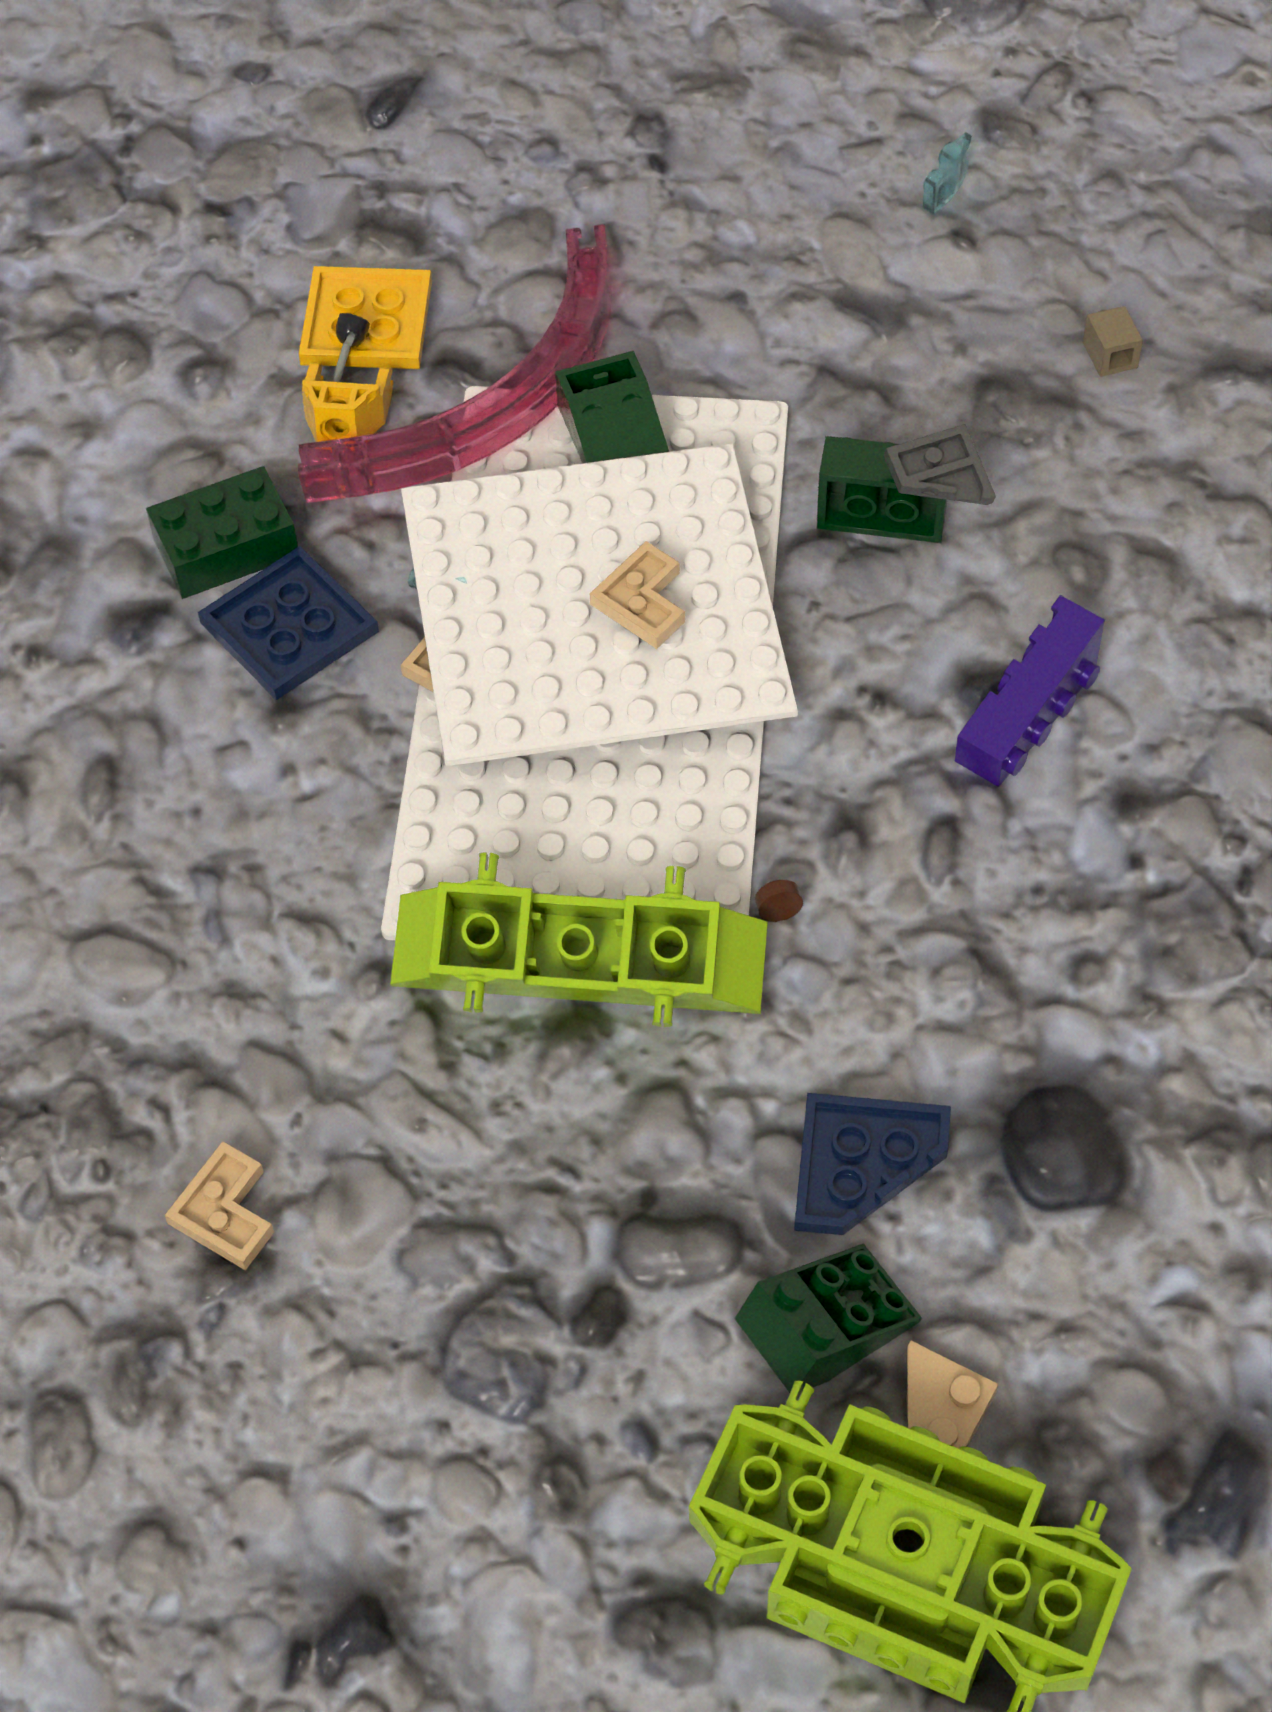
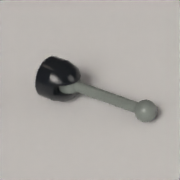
M348 313L339 314L336 323V336L343 346L332 382H340L350 347L359 346L367 336L370 323L359 316Z

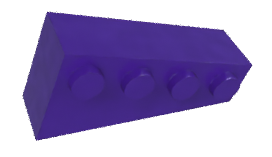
M1059 595L1051 606L1053 617L1047 628L1038 624L1030 635V644L1023 655L1022 662L1013 659L1004 671L997 689L999 694L997 695L990 691L957 736L954 761L997 787L1004 782L1009 774L1015 776L1020 772L1027 760L1030 749L1034 745L1040 747L1045 742L1051 732L1052 723L1058 716L1062 718L1067 716L1076 701L1078 692L1082 688L1089 689L1099 675L1100 666L1097 665L1105 620L1062 595Z

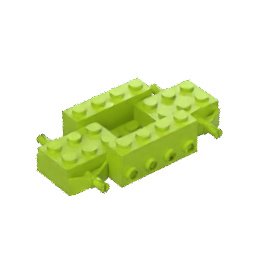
M794 1381L793 1388L785 1405L780 1404L779 1407L749 1404L734 1406L689 1504L690 1523L715 1552L716 1560L707 1580L704 1582V1586L713 1592L716 1585V1593L725 1594L734 1569L739 1565L780 1562L768 1590L767 1619L962 1703L966 1702L984 1656L985 1648L990 1651L1014 1679L1017 1686L1006 1712H1018L1021 1702H1024L1021 1712H1031L1037 1695L1041 1693L1088 1690L1132 1570L1123 1558L1099 1539L1100 1534L1098 1533L1108 1512V1508L1105 1505L1099 1504L1095 1518L1091 1521L1090 1519L1097 1501L1088 1500L1079 1525L1075 1524L1074 1528L1034 1526L1046 1488V1484L1039 1482L1034 1474L1020 1467L1011 1466L1007 1469L990 1462L986 1455L974 1448L961 1446L958 1449L939 1441V1438L933 1432L925 1428L913 1426L909 1429L894 1423L884 1412L872 1407L860 1409L849 1404L831 1445L818 1430L804 1419V1411L811 1395L814 1393V1389L806 1383L802 1391V1381ZM900 1530H914L922 1538L923 1545L915 1552H903L895 1546L893 1542L894 1535Z

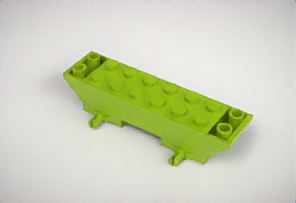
M487 852L479 853L477 880L464 883L438 882V887L400 895L390 985L393 987L465 992L463 1010L467 1012H472L473 1009L475 1013L483 1012L484 993L654 1006L652 1025L661 1027L663 1008H665L664 1027H671L673 1024V1008L761 1014L768 922L720 907V902L700 901L683 895L686 869L677 866L675 884H673L674 866L666 867L664 893L650 897L626 895L625 900L539 894L533 893L532 888L508 887L496 881L499 855L490 853L488 857Z

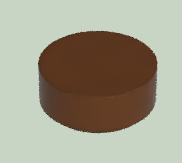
M790 880L769 882L761 887L755 895V903L760 917L770 922L787 920L795 916L803 906L799 887Z

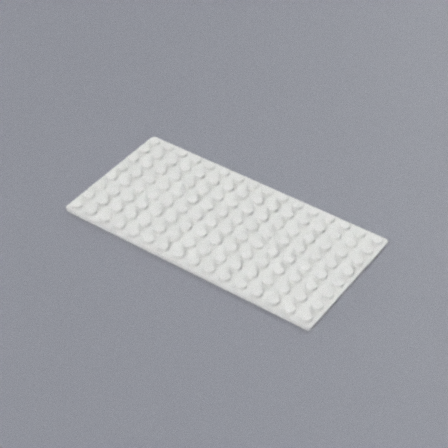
M471 386L466 389L451 481L582 464L557 406L556 390ZM652 395L669 452L733 443L773 606L788 405L782 401ZM419 685L381 925L382 936L387 940L396 939L400 895L438 887V882L464 883L477 880L479 853L487 852L488 857L490 853L499 855L496 881L508 887L532 888L533 893L621 900H625L626 895L650 897L664 893L666 867L674 866L673 884H675L677 866L686 869L683 895L700 901L720 902V907L749 916L764 721L445 766L434 692Z

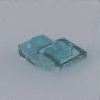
M967 132L954 142L947 143L942 148L938 157L939 169L931 171L924 181L923 208L933 215L953 198L966 177L972 136Z

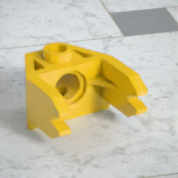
M319 362L310 363L305 380H302V396L305 419L317 445L337 448H359L386 422L393 392V380H391L392 367L379 368L375 384L324 381V376L321 375L323 364Z

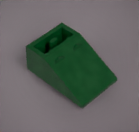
M634 351L555 371L557 406L582 464L669 452L647 379Z
M863 1243L758 1281L734 1319L790 1393L794 1381L803 1382L802 1391L806 1383L814 1388L830 1381L918 1324L922 1317Z

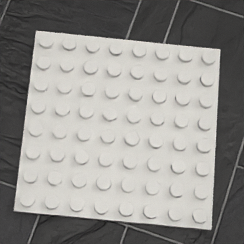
M733 443L401 488L445 766L798 716V709ZM646 541L680 563V574L658 594L685 611V623L657 649L590 605V593Z

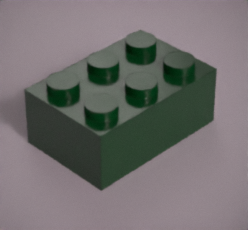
M825 437L819 471L816 529L941 543L947 500L898 492L883 456L886 448L898 444L848 437Z
M264 466L146 508L154 542L182 599L261 571L298 547L294 523Z

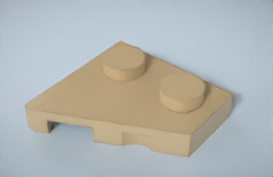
M910 1341L906 1354L907 1428L910 1429L913 1426L922 1427L933 1432L939 1438V1441L958 1449L961 1446L968 1447L997 1392L998 1383Z

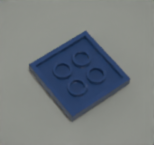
M301 546L197 612L199 621L205 629L275 700H278L379 632L377 620Z

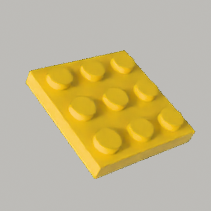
M314 266L299 348L300 365L319 362L323 366H337L343 345L336 336V323L340 313H348L367 320L370 323V327L364 342L359 346L350 347L345 367L420 369L432 286L431 270Z

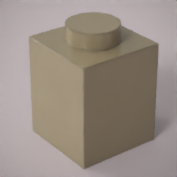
M1121 306L1087 314L1083 344L1099 376L1102 377L1138 368L1143 339L1126 307Z

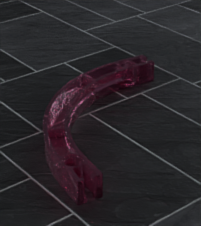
M605 224L594 226L596 246L581 249L578 239L582 238L581 229H566L567 281L563 299L555 318L530 353L493 385L449 410L404 427L352 438L299 444L301 463L298 464V475L306 503L388 492L433 480L492 455L520 438L544 420L557 407L555 371L592 362L598 354L607 331L611 313L612 282Z

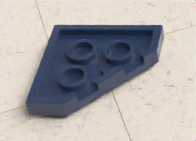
M807 1093L794 1231L844 1235L946 1159L949 1144L951 1106Z

